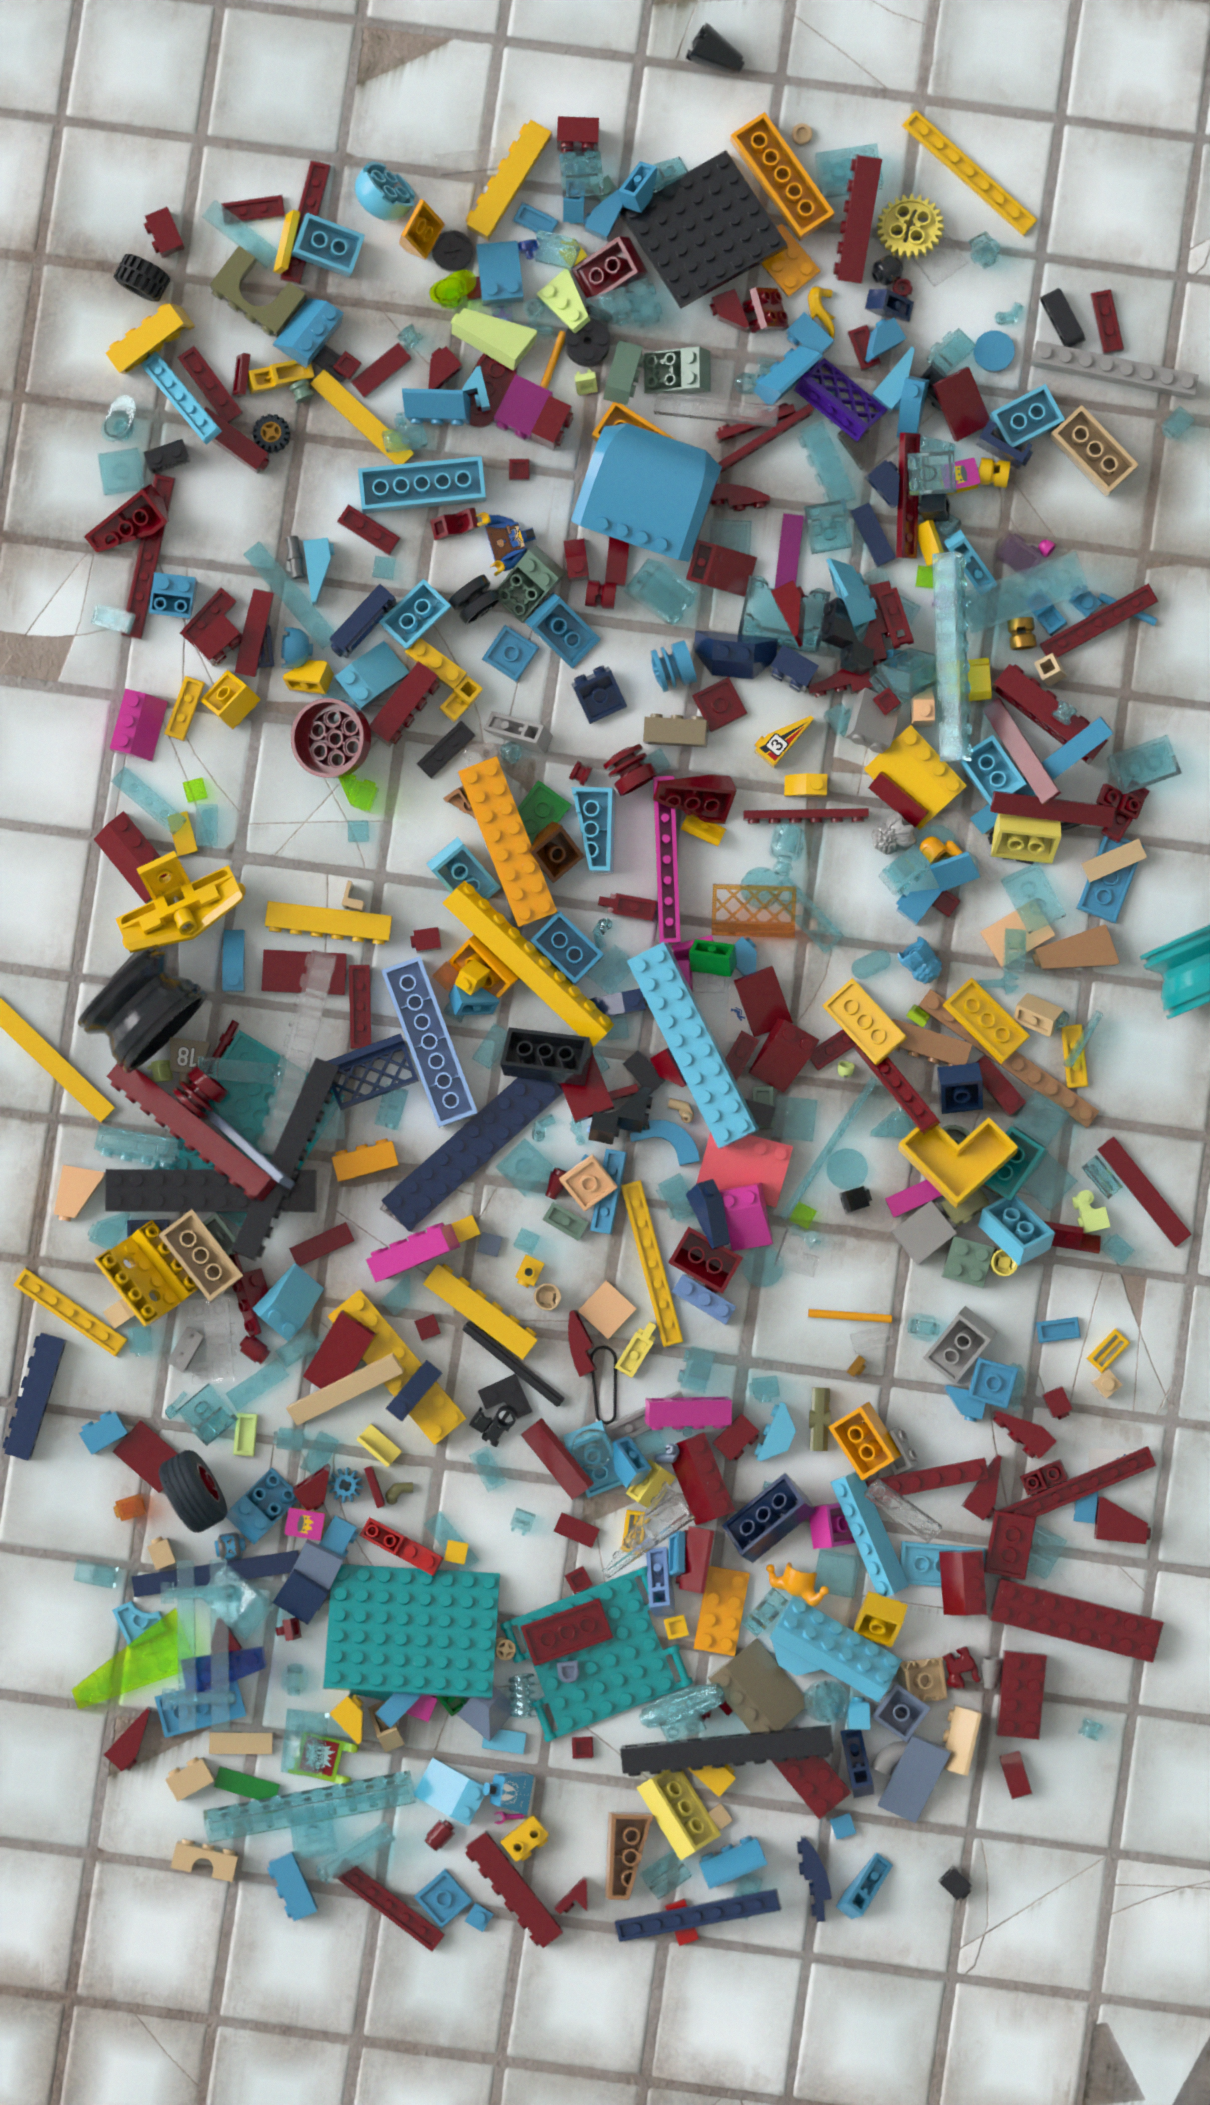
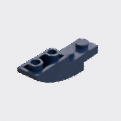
M805 1835L800 1836L801 1841H797L798 1854H802L803 1861L799 1862V1873L804 1875L805 1880H813V1883H809L810 1896H814L815 1903L811 1904V1915L816 1917L817 1922H824V1900L832 1899L831 1889L825 1868L817 1851Z

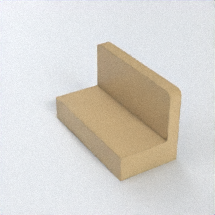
M347 881L341 905L345 909L364 912L366 907L364 901L351 898L354 884L352 881Z
M1026 993L1016 1005L1013 1019L1018 1024L1051 1037L1054 1033L1056 1021L1062 1015L1064 1009Z

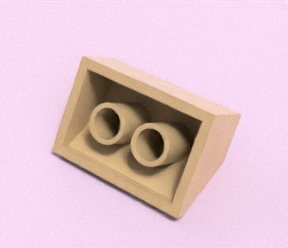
M954 1705L953 1709H949L947 1721L950 1722L948 1730H944L942 1742H945L944 1748L951 1750V1754L943 1769L968 1776L982 1716L979 1710Z

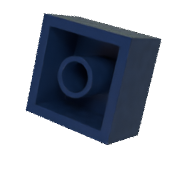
M782 645L770 666L769 672L772 673L771 677L779 682L784 680L789 683V687L798 693L800 691L805 693L808 685L817 673L819 665Z
M979 1062L937 1067L938 1097L942 1114L983 1109V1083Z

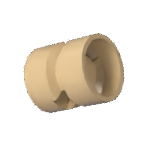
M544 1283L535 1290L534 1301L540 1309L552 1310L559 1305L561 1293L555 1285Z

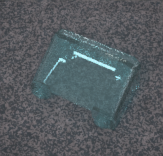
M749 576L738 634L778 638V647L785 645L793 650L808 653L818 652L822 639L821 627L824 622L823 609L825 604L829 602L831 592L816 588L810 591L809 596L805 595L806 597L802 598L806 607L803 646L799 647L771 593L774 589L768 588L769 584L765 578Z

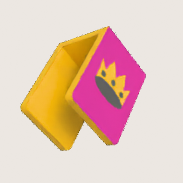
M975 458L939 465L937 471L943 493L952 495L979 487L980 477Z
M296 1507L289 1508L285 1535L321 1541L327 1513L313 1510L307 1511Z

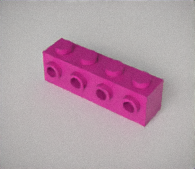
M728 1396L645 1398V1423L652 1430H663L664 1427L669 1426L676 1430L684 1429V1426H692L693 1429H704L705 1426L723 1429L725 1425H731L732 1400Z

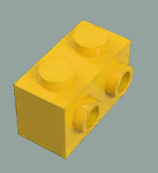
M532 1814L501 1839L500 1843L515 1862L519 1859L523 1862L532 1854L530 1850L535 1846L540 1848L548 1842L549 1832L537 1817Z

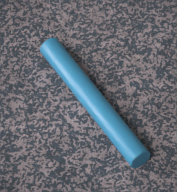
M1101 593L1098 598L1099 601L1107 605L1118 601L1104 593ZM1142 611L1133 616L1152 626L1157 621V618Z

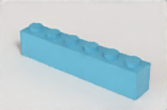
M854 1471L830 1482L876 1592L886 1597L908 1587V1582L865 1480H861L857 1472Z

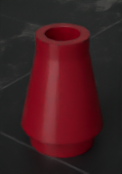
M554 1167L553 1171H550L545 1196L557 1200L558 1195L565 1187L559 1178L567 1173L566 1171Z

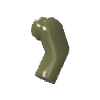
M413 1482L394 1483L385 1494L387 1503L394 1505L397 1503V1498L401 1493H413Z

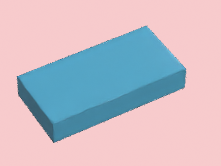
M499 1729L490 1742L483 1737L482 1748L523 1754L526 1733Z

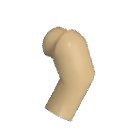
M670 1098L668 1108L678 1110L681 1120L684 1123H690L694 1119V1112L690 1104L686 1101Z

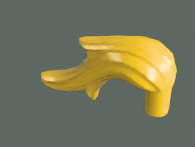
M817 286L813 287L809 291L807 299L811 318L818 317L825 325L829 336L834 339L835 329L832 319L835 316L830 315L825 310L821 297L831 298L833 290Z

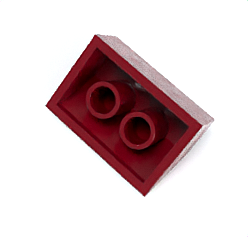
M688 1226L668 1263L723 1294L743 1257L724 1246L712 1249L705 1235Z
M688 1526V1530H684L686 1543L685 1572L676 1577L675 1584H679V1589L704 1594L714 1530Z
M981 1549L939 1552L943 1615L970 1616L987 1614L983 1551Z

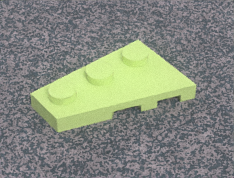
M565 268L536 293L538 298L574 333H577L590 321L568 268Z

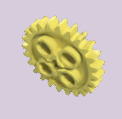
M911 193L910 199H907L903 194L901 201L895 197V204L888 202L889 209L882 208L884 215L878 216L880 222L877 223V229H880L877 231L878 237H881L880 243L885 244V250L891 249L892 255L899 252L900 259L906 254L908 260H910L913 254L916 259H918L919 253L926 256L927 249L933 252L932 244L939 245L937 238L943 237L940 231L944 230V225L941 224L944 222L943 217L940 216L941 211L940 209L935 210L936 203L929 205V198L922 201V195L914 199L913 193ZM914 211H917L913 219L914 226H911ZM902 212L909 213L906 217L899 216ZM924 217L927 218L928 221L921 223L919 222V219ZM910 227L908 240L906 243H904L906 236L908 234L907 228ZM901 231L902 234L899 236L893 235V232ZM915 236L922 237L920 241L912 240Z

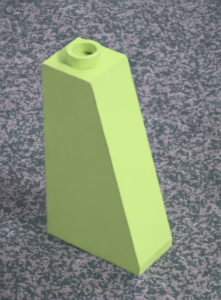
M463 308L460 314L456 313L451 320V334L513 371L536 342L537 330L466 308Z

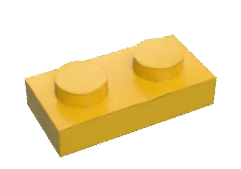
M691 814L686 816L681 830L710 844L719 846L726 828L715 823L701 821L699 817Z

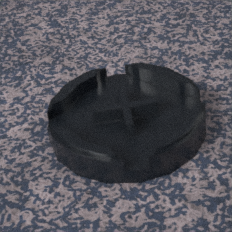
M457 230L445 231L439 235L432 248V256L435 263L441 269L448 272H458L470 263L473 256V246L470 239L464 233Z

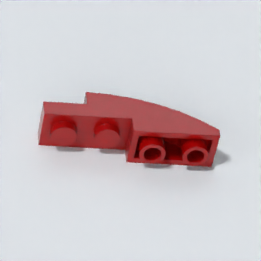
M371 1517L368 1518L359 1535L432 1576H435L444 1557Z

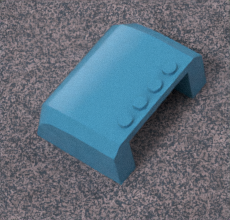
M629 423L604 426L593 452L571 521L581 527L676 560L689 562L699 538L722 466L704 449Z

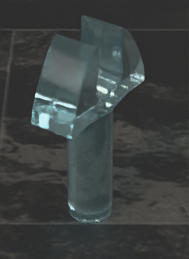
M1004 971L1002 979L980 980L979 985L982 988L1002 987L1006 995L1016 990L1019 985L1009 986L1005 982L1009 979H1018L1019 977Z

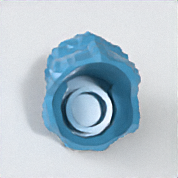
M919 936L917 942L910 944L904 949L903 953L899 952L897 956L899 962L912 972L915 980L927 984L940 976L942 963L935 956L929 943Z

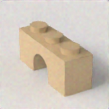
M182 1838V1841H177L170 1868L192 1872L195 1861L200 1858H206L213 1865L212 1878L229 1882L234 1880L239 1855L235 1854V1850L223 1848V1851L214 1849V1845L203 1843L202 1846L194 1844L195 1841Z

